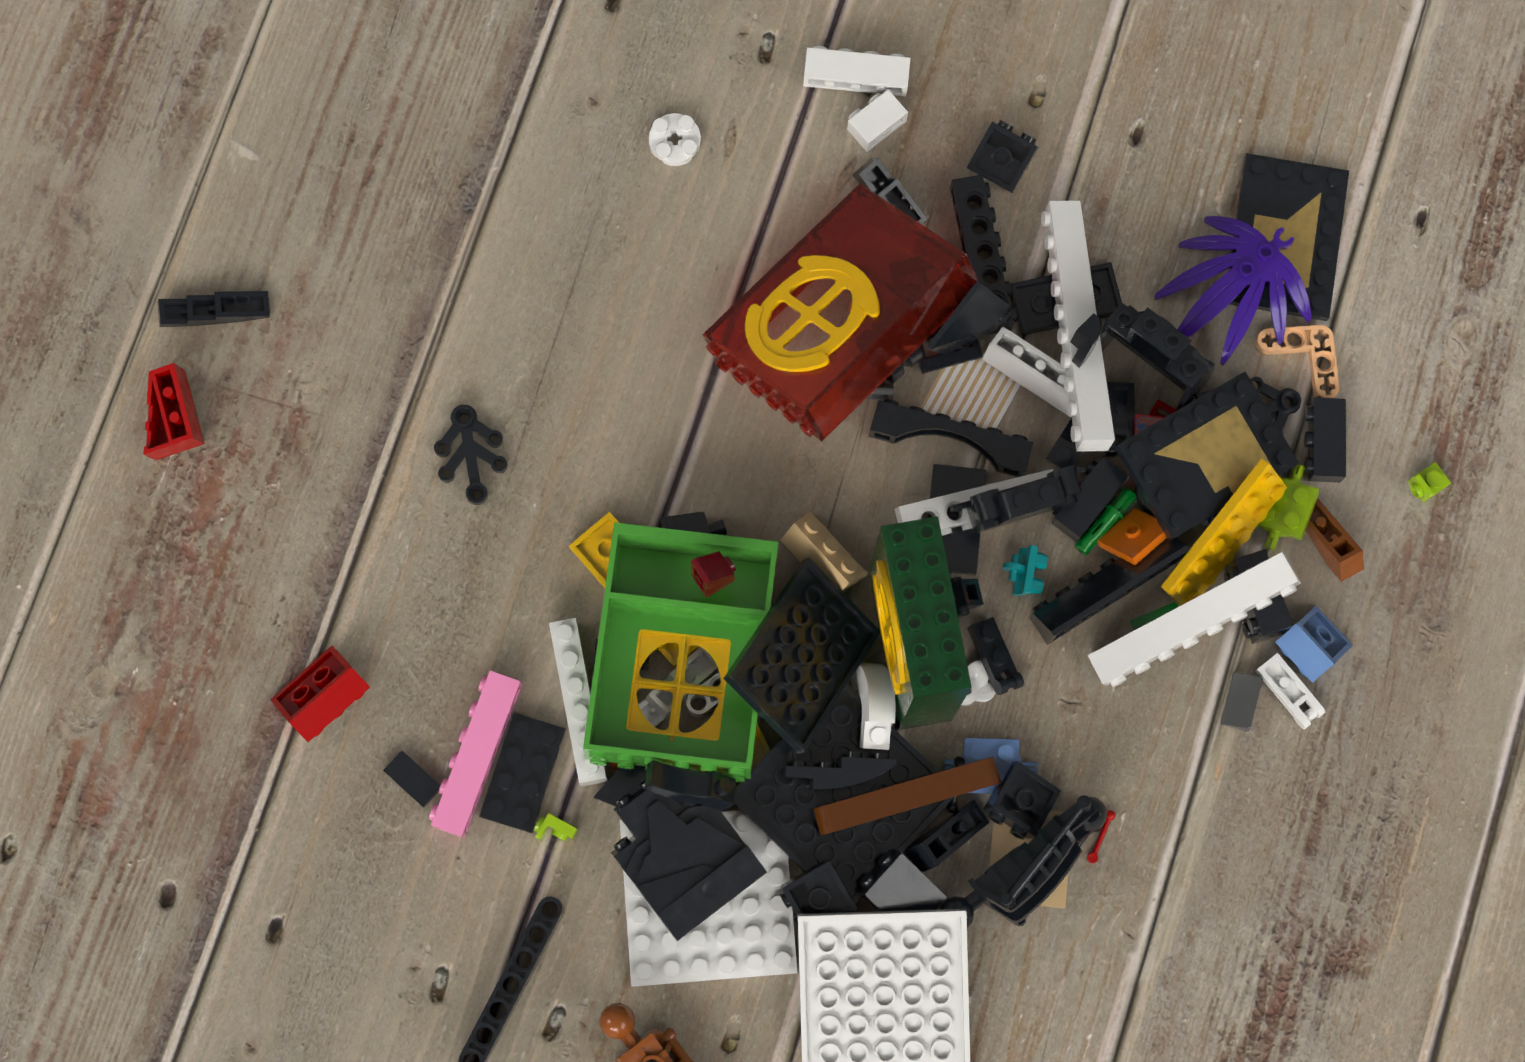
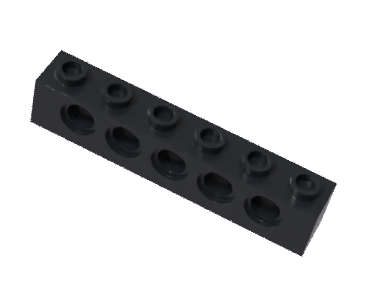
M983 174L952 179L950 193L970 289L976 282H979L1010 305L1008 297L1012 296L1010 282L1004 279L1003 272H1006V262L1004 256L1000 257L998 247H1001V238L999 232L994 231L993 223L996 222L994 207H989L988 198H991L989 183H984ZM971 201L977 202L980 208L971 209L967 203ZM981 226L985 229V233L977 234L972 228ZM981 250L987 251L991 257L982 259L978 256L977 252ZM991 275L995 278L996 282L988 284L982 277ZM1012 306L1013 309L1010 312L1013 316L1004 326L1009 331L1012 330L1014 322L1017 321L1014 306ZM1000 325L997 330H995V331H993V332H991V333H989V334L998 333V332L1000 331V329L1002 328V326Z

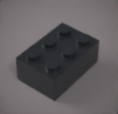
M1266 549L1235 558L1225 568V582L1268 560L1269 557ZM1281 594L1271 599L1273 602L1271 605L1261 610H1257L1255 607L1246 612L1248 616L1243 619L1242 629L1247 639L1250 638L1252 644L1281 636L1294 626Z

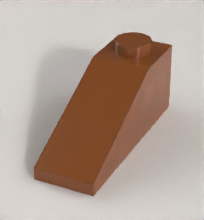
M1317 498L1306 532L1327 566L1342 582L1364 570L1363 550Z

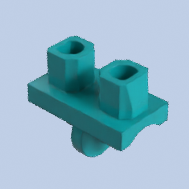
M1029 545L1027 548H1019V554H1012L1011 562L1003 563L1002 569L1009 572L1008 581L1014 582L1012 595H1037L1043 592L1044 582L1042 579L1034 578L1035 569L1045 570L1048 556L1038 552V546Z

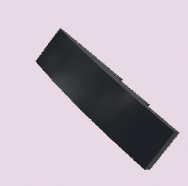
M268 291L214 292V295H187L185 299H158L159 327L216 325L269 318Z

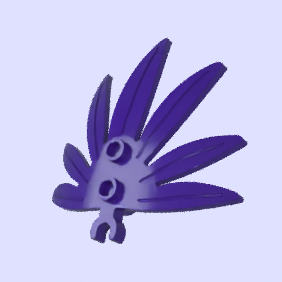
M1207 216L1204 218V223L1232 236L1207 235L1181 241L1178 247L1197 250H1236V252L1207 260L1190 268L1166 284L1154 297L1155 300L1164 298L1206 281L1228 268H1232L1198 299L1177 329L1189 338L1220 314L1244 288L1249 287L1230 324L1220 360L1222 366L1232 356L1247 332L1258 308L1265 282L1270 284V311L1278 345H1281L1283 342L1287 317L1283 281L1300 314L1306 322L1309 323L1311 320V308L1304 283L1292 263L1280 252V250L1290 248L1294 238L1291 237L1287 241H1282L1279 237L1283 234L1284 228L1281 227L1276 230L1273 240L1269 242L1264 235L1249 224L1223 216Z

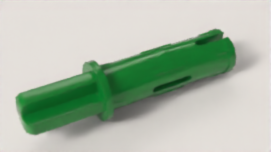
M1125 488L1111 505L1107 504L1105 506L1106 510L1074 545L1081 554L1087 556L1098 543L1097 540L1109 531L1118 520L1123 519L1122 515L1137 499L1136 494L1132 490Z

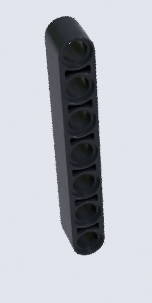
M552 896L545 897L539 902L469 1036L458 1062H465L466 1057L470 1053L477 1054L480 1062H488L563 917L564 907L557 898ZM550 902L556 903L558 906V913L554 917H546L543 912L544 906ZM536 927H541L545 931V938L541 942H533L530 936L531 931ZM523 952H528L532 956V963L526 968L520 967L517 961L518 956ZM510 977H515L519 981V988L514 993H508L505 990V981ZM498 1002H502L506 1007V1013L501 1018H495L491 1012L493 1005ZM483 1028H489L493 1033L492 1040L487 1044L481 1043L478 1038V1034Z

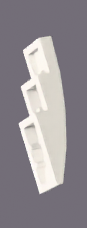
M701 647L687 658L685 681L689 684L702 685L718 669L713 658ZM676 668L664 681H673L675 679ZM653 690L639 704L644 717L655 728L671 713L673 695L668 691ZM685 694L683 696L682 703L687 699L689 694Z

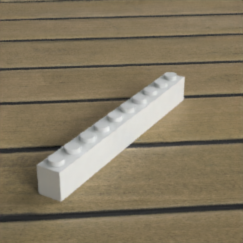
M1049 201L1045 211H1042L1041 224L1046 228L1044 246L1046 250H1049L1047 267L1048 272L1052 273L1053 279L1051 282V295L1056 300L1054 318L1059 322L1057 340L1058 344H1062L1061 367L1065 368L1066 372L1064 390L1069 394L1067 413L1069 417H1072L1073 423L1071 427V440L1076 444V451H1108L1115 437L1100 334L1095 348L1086 362L1080 368L1072 362L1078 350L1070 343L1073 335L1093 313L1097 315L1081 202Z

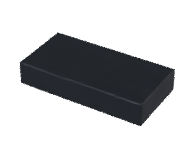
M403 751L383 770L423 808L440 790V785Z

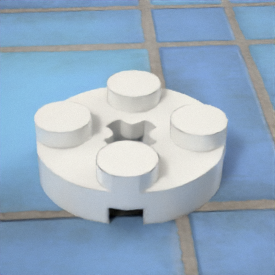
M677 113L664 115L653 122L649 132L650 150L655 157L662 160L666 165L681 166L687 164L700 149L701 135L699 128L688 115ZM673 134H677L682 140L678 141V145H673L672 141H668V138Z

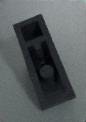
M973 800L918 838L904 852L921 872L937 867L990 822L976 801Z

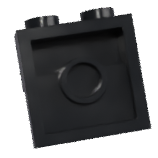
M1000 120L998 124L991 122L967 168L979 175L983 174L984 178L1013 193L1039 147L1034 145L1036 139L1025 133H1022L1021 137L1012 132L1013 126Z
M1014 761L1001 785L995 787L984 810L989 812L988 818L999 825L1005 823L1011 827L1010 833L1021 840L1034 838L1038 834L1037 830L1044 824L1061 790L1019 761Z
M830 859L781 885L783 892L780 893V897L787 908L792 906L797 916L793 919L797 927L798 914L851 913L858 909Z

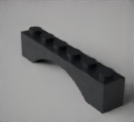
M890 399L878 400L869 437L893 444L917 436L937 435L952 438L977 450L991 463L997 472L1014 477L1024 476L1033 442L1028 441L1027 437L1019 434L1005 435L1002 434L1001 430L993 427L983 429L976 427L974 422L962 420L961 422L950 420V416L942 413L928 414L925 413L924 409L916 406H910V408L899 406L898 402Z

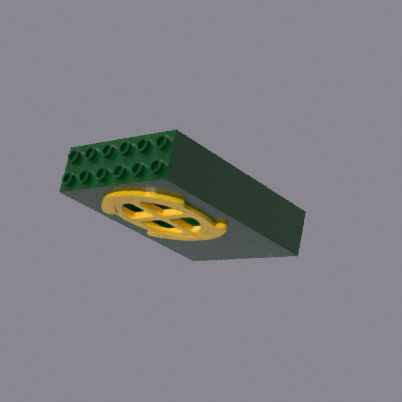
M936 516L881 526L868 573L878 627L881 632L880 637L886 668L889 671L895 694V716L898 730L952 721L972 686L939 518Z

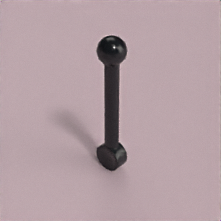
M956 756L953 763L958 767L964 765L965 760L961 756ZM957 796L947 806L950 813H955L958 809L956 804Z

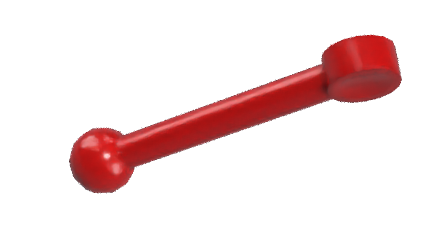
M1113 810L1107 811L1106 822L1101 829L1093 851L1087 855V861L1091 864L1098 861L1097 853L1110 822L1116 818V813Z

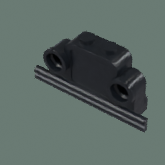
M1075 465L1052 471L1046 474L1047 477L1002 491H999L998 488L971 496L969 501L952 505L950 511L953 513L967 508L974 533L977 534L1069 506L1078 502L1076 495L1081 493L1082 489L1077 475L1084 473L1086 469L1085 466L1076 468Z

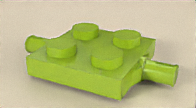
M1298 464L1293 468L1290 478H1281L1287 486L1282 498L1275 502L1268 511L1266 518L1256 526L1269 533L1264 548L1268 550L1270 548L1271 551H1275L1279 537H1291L1302 541L1320 493L1318 488L1305 485L1300 481L1305 467L1302 465L1299 467Z

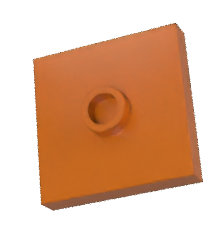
M1134 508L1099 538L1097 542L1100 548L1136 565L1167 537L1156 518Z

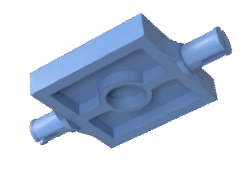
M964 738L963 754L961 757L964 758L965 764L994 756L1001 782L1014 761H1019L1026 767H1038L1037 762H1021L1019 740ZM944 759V764H954L953 760ZM944 766V770L951 769L956 766ZM1029 768L1037 774L1038 768ZM1001 783L969 793L992 794L995 787L1001 785Z

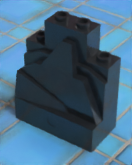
M1121 302L1104 323L1100 335L1102 352L1115 338L1181 388L1184 394L1176 411L1188 405L1211 378L1215 364L1205 359L1190 344L1191 339L1148 307L1145 311H1137L1131 305L1126 306Z
M645 779L639 784L640 789L633 795L627 793L616 802L618 806L613 810L633 836L629 839L627 836L620 839L613 846L615 850L611 854L667 930L678 941L761 878L767 871L722 812L699 803L691 807L646 790Z

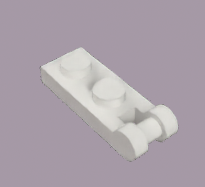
M1278 653L1255 670L1302 729L1305 730L1311 725L1310 721L1315 717L1320 718L1325 714L1323 706ZM1305 702L1309 709L1303 713L1299 706Z

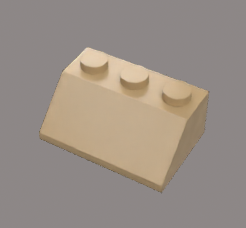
M811 511L796 521L780 540L800 563L804 559L811 558L843 593L869 574Z

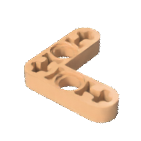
M1325 325L1285 327L1282 347L1277 342H1273L1270 347H1267L1266 343H1262L1266 336L1269 337V340H1276L1274 328L1263 329L1255 339V346L1262 354L1308 352L1314 396L1316 398H1335L1339 392V379L1334 337L1329 327ZM1319 332L1326 339L1322 343V351L1316 353L1315 351H1318L1320 348V341L1314 339V337ZM1292 333L1297 334L1301 339V344L1299 346L1290 345L1287 341V336ZM1317 358H1327L1330 362V368L1327 370L1318 368L1316 364ZM1331 374L1326 379V384L1332 390L1326 395V392L1320 390V388L1324 385V376Z

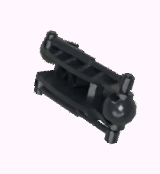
M1086 795L1078 797L1077 803L1058 816L1056 814L1043 829L1039 828L1037 830L1038 834L1028 844L1024 842L1022 845L1014 848L990 866L983 876L975 880L973 878L968 880L974 890L965 898L953 896L946 899L941 905L940 910L966 909L968 928L973 922L974 911L985 904L1011 923L1023 926L1026 923L1027 916L1052 894L1069 873L1082 852L1081 845L1089 835L1102 829L1107 818L1105 804L1096 797H1088Z

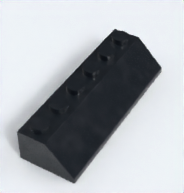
M1175 537L1170 541L1165 539L1136 565L1122 558L1115 561L1112 557L1100 565L1102 570L1093 575L1090 571L1077 580L1079 584L1074 588L1070 589L1069 586H1066L1055 594L1057 597L1050 603L1044 600L1033 608L1034 613L1031 615L1030 620L1048 645L1179 562L1190 549L1183 541Z

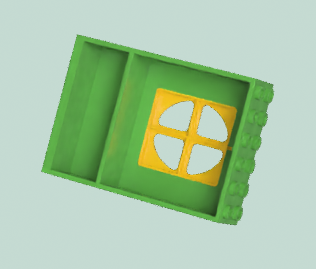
M614 522L583 745L585 758L590 760V764L606 766L607 762L618 763V767L624 769H634V765L645 766V770H647V764L655 760L688 770L711 772L714 770L736 779V782H744L745 778L751 779L758 713L723 678L772 606L779 542ZM720 551L724 558L728 556L736 568V571H734V582L706 598L691 576V561L695 558ZM668 643H676L679 646L676 675L673 681L646 679L639 675L645 660L656 649ZM691 646L701 647L713 658L720 673L721 683L719 686L689 684L685 681L688 650ZM639 689L660 690L672 693L669 727L666 730L655 728L644 717L637 701V691ZM685 694L716 697L718 699L717 708L704 725L688 733H683L679 730L682 698Z

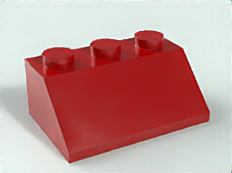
M331 645L270 700L296 731L309 742L314 737L320 735L323 729L334 719L340 717L344 710L354 701L360 699L370 687Z

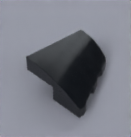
M1095 313L1076 330L1070 341L1078 349L1072 362L1079 368L1091 355L1098 341L1102 324Z

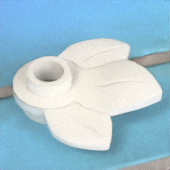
M981 660L975 661L968 666L972 688L961 704L963 706L970 705L974 701L987 702L995 695L992 684L988 683L989 678Z

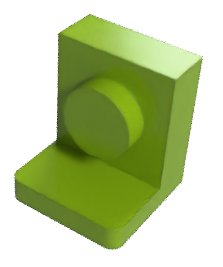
M1436 462L1407 481L1410 484L1409 488L1412 494L1417 499H1421L1423 503L1451 484Z
M550 813L547 814L546 818L541 816L534 828V831L537 832L535 838L540 841L544 839L549 828L553 829L552 835L563 841H566L567 838L574 840L579 832L577 828Z

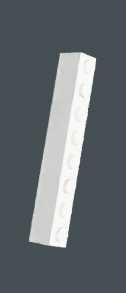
M1281 552L1089 654L1088 657L1102 684H1111L1112 687H1115L1127 680L1126 675L1134 671L1137 675L1151 668L1149 663L1157 659L1162 662L1175 655L1174 650L1183 646L1184 649H1187L1199 642L1198 637L1206 633L1208 636H1212L1224 629L1222 625L1231 620L1233 623L1243 620L1248 616L1246 612L1255 607L1257 610H1261L1273 603L1272 598L1280 594L1282 597H1286L1297 591L1296 586L1301 584L1286 554Z

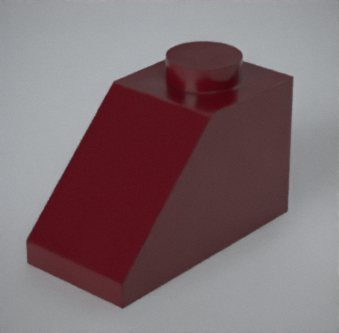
M720 551L695 558L691 561V576L706 598L734 582V571H736V568L728 556L724 558Z

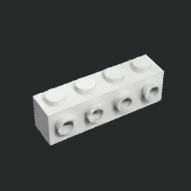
M824 46L807 47L803 86L883 94L889 90L894 96L906 97L911 58L905 57L902 54L879 55L875 51L858 53L847 48L828 50Z
M1002 327L988 346L982 360L1068 415L1069 394L1064 390L1065 368H1062L1060 363L1016 334Z

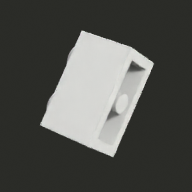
M889 90L883 94L877 93L869 100V105L862 110L860 108L856 109L848 117L847 130L866 152L907 122L908 111Z

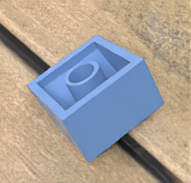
M1317 606L1312 608L1275 642L1280 647L1281 652L1289 657L1297 665L1300 673L1308 677L1312 683L1353 646Z

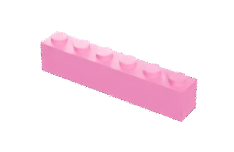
M489 671L488 676L482 677L478 688L481 695L478 702L474 701L469 711L468 716L472 717L468 728L463 727L459 737V742L462 745L458 753H453L449 763V768L452 769L449 779H443L439 794H442L439 805L434 804L429 819L432 820V827L465 839L522 689L521 681L493 671Z

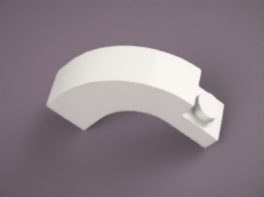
M862 662L851 678L850 686L859 693L862 704L859 747L889 750L891 723H895V694L888 669L882 664Z

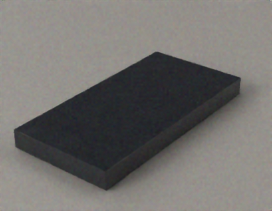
M1112 262L1090 266L1096 313L1099 319L1110 317L1122 302ZM1052 275L1010 284L1011 297L1016 310L1021 336L1059 328V322L1054 318L1056 300L1051 295Z
M933 464L930 499L985 486L987 470ZM950 507L947 509V516L951 520L956 521L959 517L958 511L951 513ZM961 526L951 528V534L942 536L949 573L976 576L980 533L975 534L973 528L963 531Z

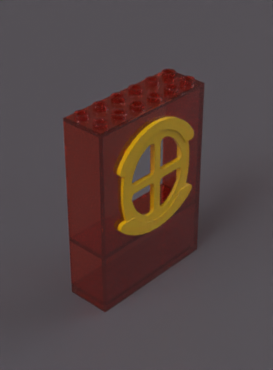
M859 184L702 335L708 343L706 349L717 358L715 363L724 373L731 372L732 377L740 385H748L749 390L757 398L764 397L765 402L774 411L781 410L782 415L791 424L798 423L800 429L808 437L814 435L822 442L951 316L974 284L979 281L966 253ZM816 279H833L836 281L812 306H806L796 299ZM847 289L852 294V308L844 325L836 327L819 314L843 290ZM788 305L801 314L800 318L778 339H770L768 324ZM809 323L815 324L830 335L826 342L808 350L788 351L784 349Z

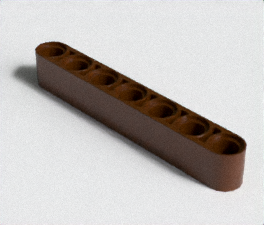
M994 756L820 806L814 808L813 811L820 835H825L1002 782Z

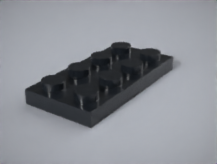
M513 713L479 815L480 818L531 834L533 833L566 728Z

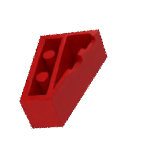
M175 363L149 371L147 390L148 421L145 422L147 440L143 455L156 461L205 444L186 371Z

